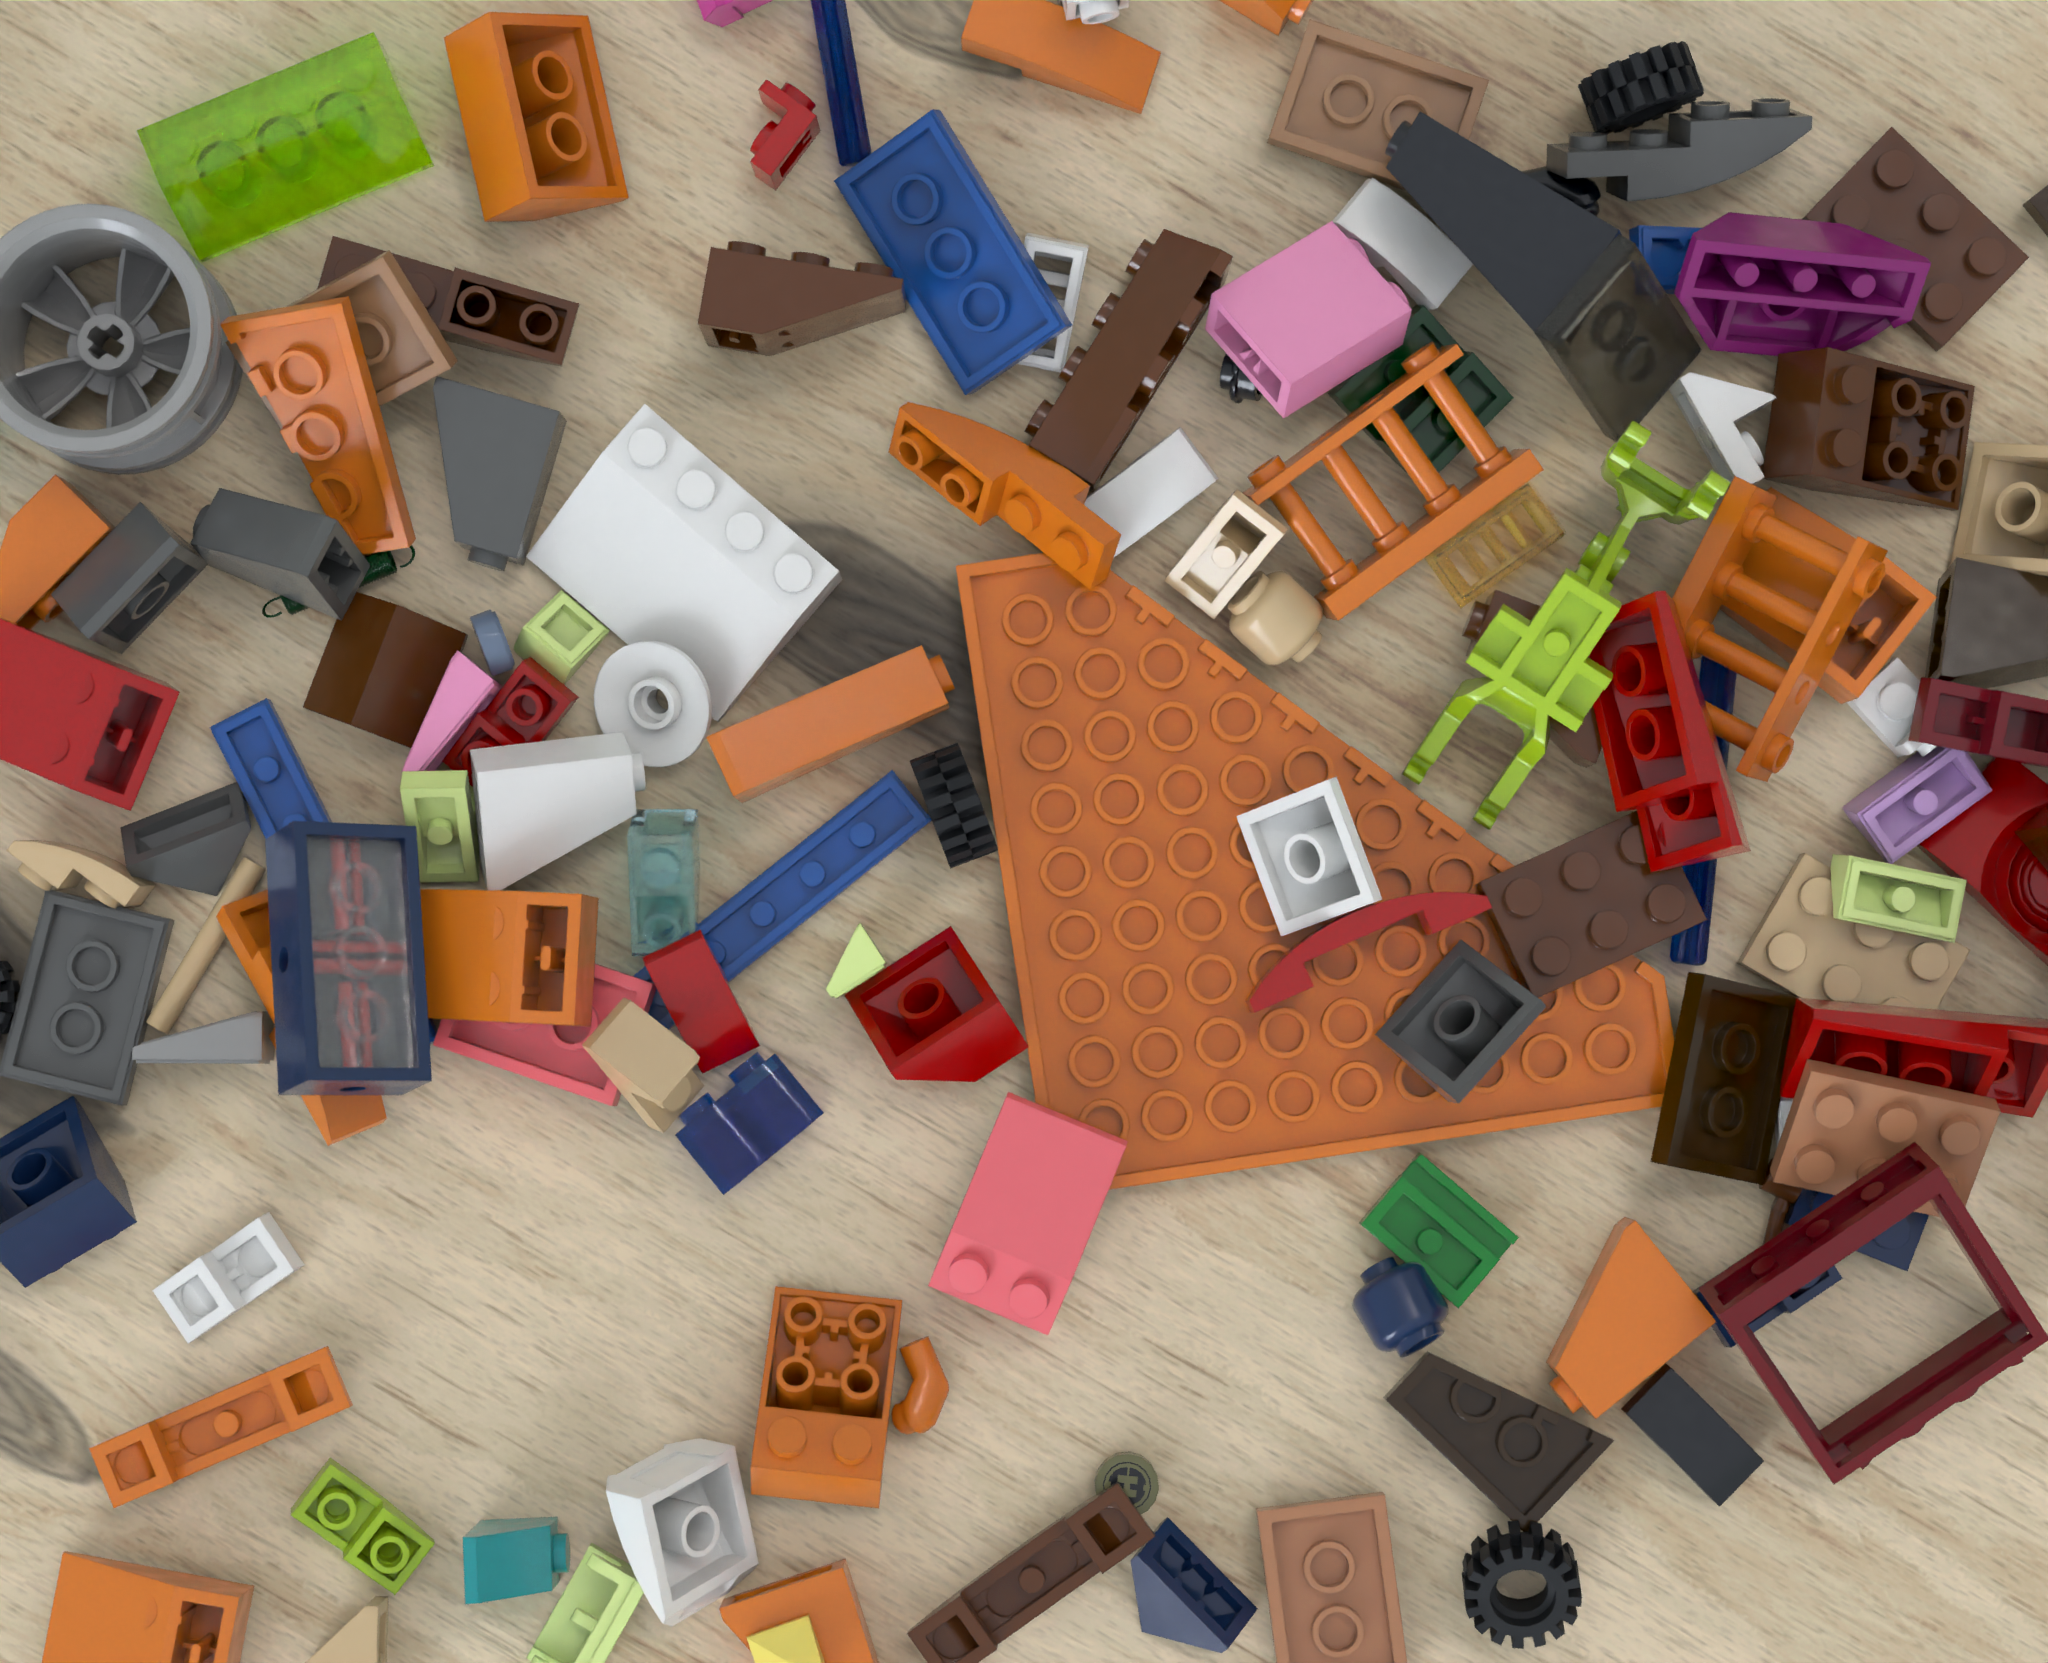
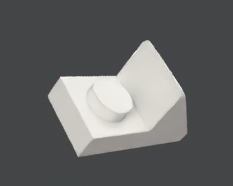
M1692 372L1682 376L1668 388L1716 473L1729 480L1730 485L1735 476L1753 485L1764 478L1759 466L1764 464V459L1757 443L1747 431L1739 433L1735 423L1767 406L1776 399L1775 395Z

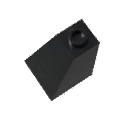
M1421 111L1412 124L1406 120L1403 121L1393 134L1386 148L1385 154L1391 157L1386 168L1549 348L1560 353L1627 245L1620 230Z

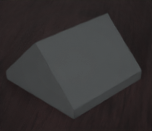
M139 502L51 595L76 627L89 640L122 654L208 564L189 543L143 503Z
M1460 940L1375 1035L1448 1102L1459 1104L1547 1006L1513 978L1464 941Z

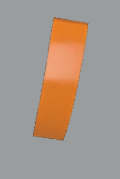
M326 1346L93 1446L89 1450L113 1508H116L172 1484L179 1479L353 1406L331 1351Z

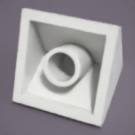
M1337 777L1236 816L1281 936L1383 900Z

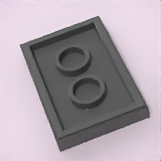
M52 889L45 891L0 1065V1076L121 1106L127 1105L138 1065L136 1060H132V1047L138 1046L144 1041L148 1026L146 1020L151 1014L175 920L117 906L114 909L100 901Z

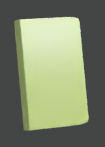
M1833 854L1830 866L1833 918L1955 943L1967 880L1851 855Z

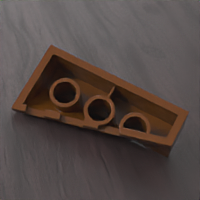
M1166 229L1162 231L1155 244L1144 239L1125 272L1133 276V279L1122 297L1120 298L1111 292L1093 320L1092 325L1099 329L1100 332L1088 351L1077 346L1063 367L1058 379L1065 382L1066 386L1055 404L1053 405L1044 399L1028 423L1025 432L1033 437L1029 446L1061 464L1090 485L1089 492L1093 493L1207 312L1211 294L1224 285L1233 256L1222 249Z

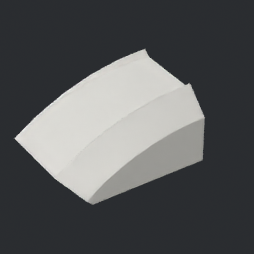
M702 1438L664 1444V1448L618 1474L607 1477L606 1494L622 1547L647 1600L663 1624L674 1626L726 1595L759 1564L734 1445Z

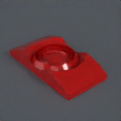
M1993 757L1980 771L1992 788V791L1918 844L1917 847L1950 877L1967 880L1965 891L2048 966V871L2015 834L2018 828L2048 804V784L2021 763Z

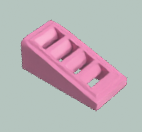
M458 650L449 662L402 771H437L442 765L444 757L477 713L485 710L503 687Z

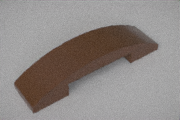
M1116 1482L1047 1526L992 1565L907 1632V1635L927 1663H979L997 1650L999 1643L1100 1571L1102 1574L1154 1538L1155 1533L1120 1484Z

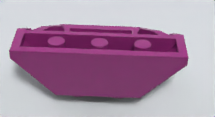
M1728 212L1692 234L1674 293L1710 350L1769 356L1825 347L1847 351L1870 340L1889 326L1896 328L1912 320L1931 262L1925 256L1846 224Z

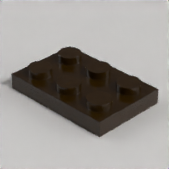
M1688 972L1651 1162L1759 1185L1764 1184L1781 1099L1780 1085L1796 998L1800 997L1707 974Z

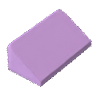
M1937 746L1923 757L1919 752L1912 755L1844 805L1843 810L1886 863L1893 864L1991 792L1992 788L1968 752Z

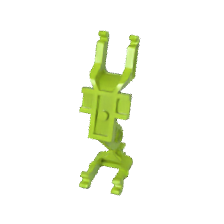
M1634 420L1629 423L1618 441L1608 450L1606 458L1601 465V476L1617 491L1619 504L1616 509L1621 512L1622 516L1608 536L1600 531L1596 533L1579 559L1578 564L1580 566L1575 572L1566 567L1531 621L1507 605L1502 604L1466 660L1467 664L1488 677L1467 679L1460 684L1402 773V775L1419 785L1430 766L1435 763L1461 722L1475 705L1483 704L1489 706L1507 717L1523 730L1524 739L1472 818L1488 830L1492 828L1501 810L1506 808L1535 764L1545 755L1550 739L1549 716L1572 731L1577 732L1590 708L1612 680L1613 673L1588 658V656L1621 608L1622 602L1609 595L1614 585L1611 582L1630 555L1631 551L1623 547V544L1634 524L1656 518H1663L1669 523L1677 525L1699 517L1706 520L1719 497L1724 495L1730 485L1729 480L1710 470L1691 489H1685L1637 459V453L1646 444L1652 432Z

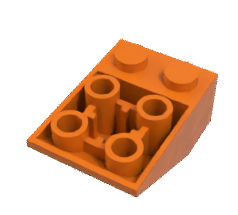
M1768 488L1767 492L1777 496L1772 506L1774 517L1847 553L1850 552L1856 538L1774 488ZM1763 540L1756 544L1753 543L1742 564L1745 576L1817 612L1836 576ZM1887 557L1882 562L1885 564V574L1878 589L1870 598H1863L1818 684L1822 690L1840 704L1859 698L1937 598ZM1733 598L1723 601L1720 610L1791 665L1806 635Z
M420 889L428 1019L591 1027L599 898L572 893Z
M775 1286L751 1460L752 1495L879 1508L902 1300Z
M64 1551L42 1663H240L254 1585Z

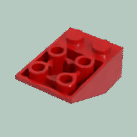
M0 618V760L69 789L131 811L180 692L165 681Z

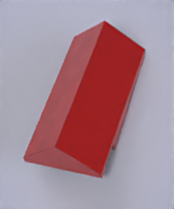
M1655 591L1621 605L1620 610L1588 656V658L1613 673L1611 682L1601 692L1593 707L1616 812L1637 810L1650 872L1663 871L1751 851L1675 602L1666 591Z
M1796 998L1780 1085V1097L1794 1099L1807 1059L1994 1098L1998 1103L2001 1113L2033 1118L2048 1089V1019Z

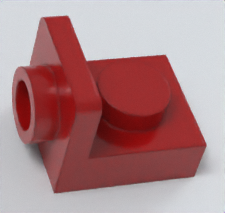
M766 79L758 89L762 103L782 119L778 124L771 120L759 132L750 148V152L754 154L750 163L755 176L776 191L821 130L817 116L812 113L816 105L807 95L789 83H785L780 89Z

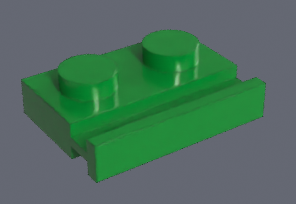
M1418 1153L1404 1172L1395 1179L1360 1220L1359 1224L1404 1263L1417 1262L1421 1264L1439 1292L1455 1307L1459 1308L1499 1262V1258L1519 1237L1425 1156Z

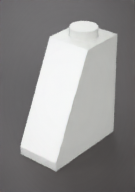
M623 732L470 750L480 865L487 890H502L637 814L635 792L644 791L646 787L644 764L640 752L631 753Z

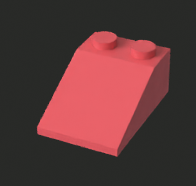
M1008 1092L928 1286L1049 1335L1128 1141Z

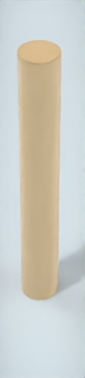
M245 856L242 858L146 1020L149 1025L163 1033L169 1034L226 938V934L216 918L218 912L223 905L250 896L264 874L265 867Z

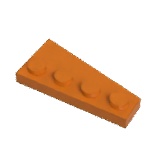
M349 296L227 317L220 323V326L230 344L237 343L251 368L247 373L259 396L266 395L283 426L279 432L291 453L297 452L313 480L310 483V487L326 516L336 519L363 555L409 548L416 540Z

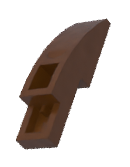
M333 236L318 288L386 251ZM392 253L446 341L506 356L562 367L580 306L579 303L456 267L452 271Z

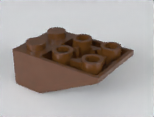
M729 241L727 250L710 248L698 325L708 346L772 356L904 313L907 304L904 280L893 277L894 270L884 265L858 262L855 263L853 271L829 267V258L814 253L792 252L791 260L765 256L766 248L760 245L741 241Z
M1830 347L1778 354L1773 391L1776 399L1772 401L1763 465V479L1811 491L1951 511L1959 510L1975 386Z

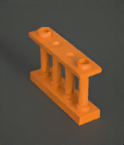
M1433 342L1423 346L1401 363L1406 371L1404 375L1285 462L1282 461L1279 455H1276L1247 476L1252 486L1244 491L1243 494L1257 505L1270 498L1324 574L1320 581L1325 589L1316 594L1314 598L1322 606L1323 614L1327 619L1339 621L1544 470L1530 449H1513L1509 452L1505 446L1498 448L1444 369L1464 355L1457 344L1444 345L1437 349ZM1422 385H1424L1477 461L1473 468L1478 476L1459 490L1454 483L1447 486L1393 408V406ZM1371 422L1427 500L1422 505L1427 514L1409 527L1403 521L1395 522L1342 446L1344 442ZM1320 460L1375 537L1371 544L1376 551L1357 565L1352 559L1344 560L1290 483Z
M1735 476L1672 600L1675 602L1692 660L1704 656L1776 693L1758 728L1705 701L1715 735L1745 751L1735 771L1747 777L1767 782L1772 773H1778L1787 763L1794 746V740L1790 737L1863 598H1870L1878 589L1885 574V564L1882 562L1888 550L1857 536L1849 553L1838 549L1774 517L1772 506L1777 496ZM1763 540L1836 576L1818 612L1744 575L1742 564L1753 543L1756 544ZM1733 598L1806 635L1788 670L1714 633L1715 628L1712 622L1723 601Z

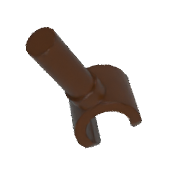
M1773 1158L1768 1162L1764 1184L1759 1185V1189L1775 1196L1771 1205L1763 1244L1782 1232L1790 1204H1793L1802 1192V1188L1773 1182L1770 1173Z

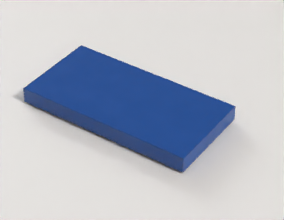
M932 109L834 180L884 264L894 270L893 277L904 280L905 295L908 303L965 395L974 394L1073 326L941 110Z

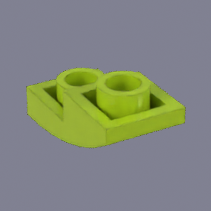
M332 1458L328 1459L291 1507L292 1517L343 1551V1559L394 1595L397 1594L435 1544L434 1539L403 1512Z

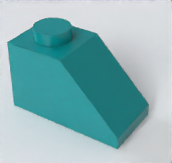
M558 1517L480 1520L463 1537L465 1604H479L552 1591L560 1581V1573H568L570 1569L568 1533L558 1534Z

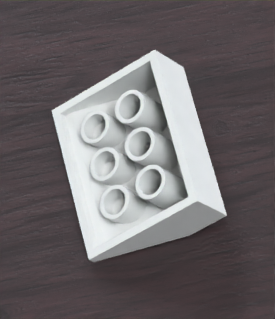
M646 404L640 408L601 453L526 556L626 644L629 645L639 641H659L676 647L691 658L707 682L712 700V718L717 722L724 717L842 581L838 569Z

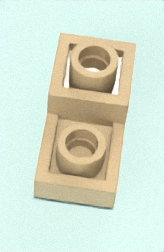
M14 840L6 850L22 862L18 871L36 886L46 891H50L53 886L57 889L76 888L83 877L88 879L84 885L85 890L103 904L114 909L117 908L119 903L124 907L142 905L156 886V884L149 880L132 877L124 864L75 845L54 841Z

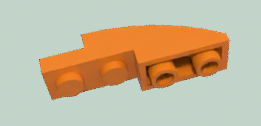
M907 402L899 408L888 453L900 461L905 468L915 473L946 498L951 505L957 507L979 526L996 515L999 516L1013 530L1024 536L1090 590L1107 579L1121 534L1084 505L1090 488L1089 484L1061 464L1029 445L989 426L941 409Z
M268 889L223 905L216 918L275 1025ZM274 1027L271 1033L269 1034V1038L276 1049ZM301 1095L328 1146L382 1124L387 1118L381 1095Z

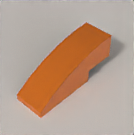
M973 0L961 37L962 51L1021 69L1022 76L1139 114L1142 113L1161 55L1160 51L1102 23L1083 24L1081 18L1066 21L1064 8L1046 0Z

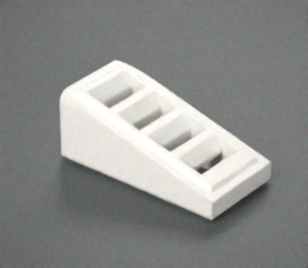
M1027 233L1024 247L1033 262H1035L1036 255L1072 262L1070 274L1038 268L1047 284L1067 288L1065 299H1056L1073 325L1089 245ZM1073 326L1055 337L1057 339L1055 350L1039 348L1017 364L1061 373L1066 363Z

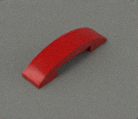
M1434 892L1398 897L1356 910L1324 925L1287 951L1260 979L1245 1002L1250 1013H1256L1314 987L1304 962L1415 913L1425 934L1430 935L1491 909L1492 905L1485 895L1463 892Z

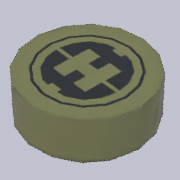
M1130 1451L1118 1452L1106 1458L1099 1466L1094 1480L1096 1494L1118 1482L1140 1514L1150 1509L1156 1501L1159 1491L1158 1476L1152 1464L1142 1455Z

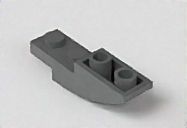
M1754 99L1751 102V110L1730 111L1729 102L1696 101L1691 103V112L1669 113L1668 131L1660 129L1631 130L1629 141H1607V133L1602 132L1569 133V143L1547 144L1546 170L1566 179L1607 177L1606 192L1625 201L1664 198L1696 191L1726 181L1757 167L1787 149L1812 129V116L1790 109V100Z

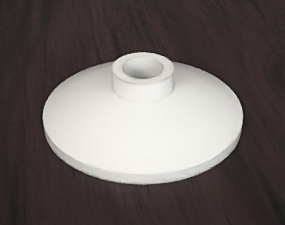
M639 641L629 644L613 653L603 664L597 676L594 688V708L603 734L623 732L631 753H641L644 766L666 767L677 764L691 756L705 740L712 719L710 690L698 666L676 647L659 641ZM658 689L667 698L668 710L662 708L657 701Z

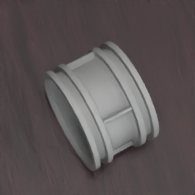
M74 204L50 209L28 218L0 239V419L18 433L70 463L100 473L116 475L139 474L161 469L182 460L202 446L217 431L233 406L239 390L243 369L225 343L228 338L220 326V323L227 317L237 315L230 298L217 279L169 233L154 222L131 211L109 205ZM120 257L116 285V302H103L91 308L86 298L67 274L97 260ZM175 275L186 298L190 327L160 334L157 324L147 313L153 308ZM33 315L70 333L67 342L68 358L54 360L25 369V339ZM110 337L124 346L121 354L116 358L102 349ZM159 368L177 374L178 377L169 391L152 407L142 388L154 378ZM85 386L97 394L108 396L105 429H69L54 425L50 421Z

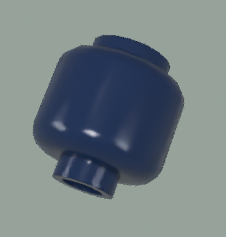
M1389 1257L1374 1264L1360 1275L1365 1285L1356 1293L1352 1306L1377 1349L1385 1352L1397 1351L1399 1356L1403 1358L1423 1349L1444 1334L1445 1331L1441 1324L1448 1315L1449 1308L1442 1294L1421 1264L1407 1262L1398 1265L1394 1257Z

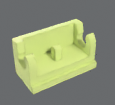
M591 1543L526 1657L531 1661L530 1663H605L644 1594L631 1565Z

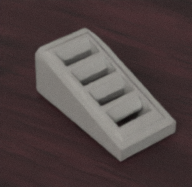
M267 1011L250 1012L142 1042L140 1045L132 1047V1060H136V1063L270 1064V1060H274V1045L269 1038V1034L274 1028V1023Z

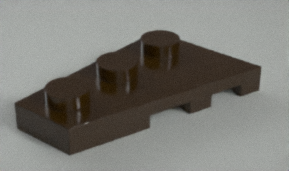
M1428 1351L1383 1397L1511 1521L1519 1520L1520 1529L1523 1532H1528L1530 1521L1538 1522L1614 1442L1613 1439Z

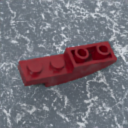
M1921 677L1908 741L2048 768V700Z

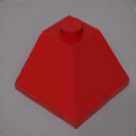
M951 926L844 995L895 1080L976 1082L1029 1048Z

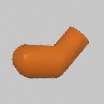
M928 1336L899 1348L913 1382L905 1399L893 1406L891 1416L895 1428L906 1435L915 1432L921 1434L931 1429L937 1422L949 1392L948 1381Z

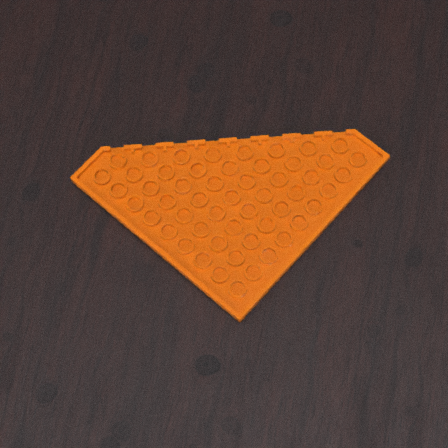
M1045 553L956 566L1026 1042L1029 1046L1027 1049L1035 1102L1128 1141L1109 1190L1662 1106L1674 1046L1665 977L1634 955L1623 958L1539 997L1547 1007L1459 1104L1448 1102L1375 1035L1460 940L1464 941L1522 985L1487 910L1430 935L1425 934L1417 914L1410 915L1304 962L1314 987L1256 1013H1250L1245 1001L1260 979L1287 951L1324 925L1356 910L1398 897L1434 892H1463L1479 895L1475 886L1477 883L1512 868L1514 865L1498 853L1495 854L1465 832L1466 830L1426 800H1422L1376 763L1354 747L1347 745L1320 725L1319 721L1279 692H1275L1248 672L1247 668L1209 640L1199 636L1176 619L1175 615L1137 587L1130 585L1110 570L1107 579L1090 590L1069 572L1062 569ZM1337 777L1383 900L1281 936L1236 816Z

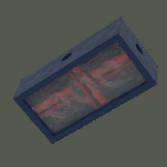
M292 821L265 839L278 1095H403L431 1082L416 826Z

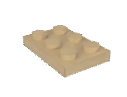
M1802 853L1798 856L1737 963L1790 995L1800 998L1937 1009L1971 950L1956 941L1951 943L1833 918L1831 868L1810 855Z

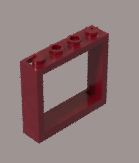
M1913 1142L1698 1288L1803 1444L1833 1484H1836L1858 1468L1863 1470L1874 1457L1901 1439L1914 1436L1925 1426L1926 1422L1953 1404L1969 1399L1978 1391L1981 1385L2008 1367L2024 1362L2022 1359L2024 1356L2048 1341V1335L1941 1168L1916 1142ZM1930 1201L1997 1304L1999 1310L1819 1431L1748 1326V1323Z

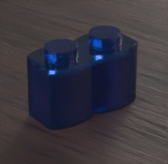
M756 1052L728 1075L735 1086L715 1101L707 1092L678 1116L685 1127L675 1136L723 1195L825 1113L777 1053L765 1061L759 1052Z

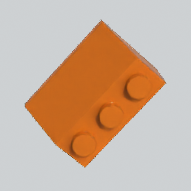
M488 12L444 37L485 222L537 221L614 204L629 198L588 16Z

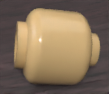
M1262 571L1256 572L1244 582L1228 603L1227 608L1232 612L1229 622L1231 632L1267 665H1278L1290 658L1297 663L1301 662L1314 651L1322 639V634L1317 630L1323 615L1322 606L1316 598L1285 571H1276L1267 575Z

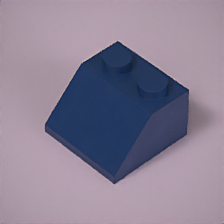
M74 1096L0 1138V1262L25 1288L46 1275L59 1270L68 1262L102 1242L115 1237L121 1231L137 1222L125 1180L81 1104Z

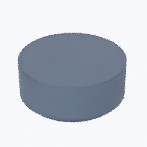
M490 609L471 616L470 621L491 676L493 677L512 670L515 662L496 612H492Z

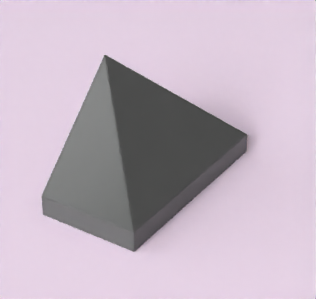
M235 782L120 827L126 868L132 877L217 896L251 831L247 802L238 783Z

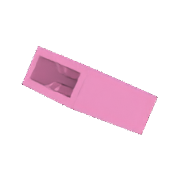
M1331 221L1211 294L1205 330L1284 419L1403 345L1412 309L1409 307L1408 300L1403 291L1395 283L1387 282L1372 266L1361 244L1353 238H1347L1336 224Z

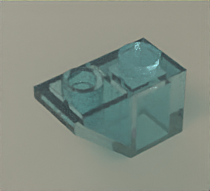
M636 809L637 814L632 816L627 835L632 956H646L698 931L700 883L698 809Z

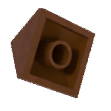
M356 592L342 621L336 619L303 708L411 748L449 662L457 650L462 653L468 634L397 604Z

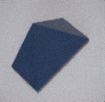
M1167 1517L1154 1530L1155 1537L1145 1543L1130 1560L1141 1631L1223 1653L1231 1646L1258 1608Z

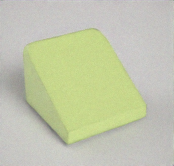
M561 590L522 627L513 648L516 654L523 660L529 657L533 658L565 685L608 635L610 630Z
M861 923L856 927L826 988L831 998L839 999L886 968V960Z

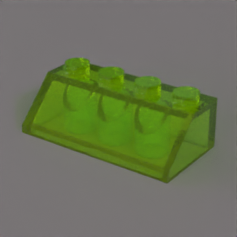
M374 32L137 130L160 188L201 263L434 166L387 51Z

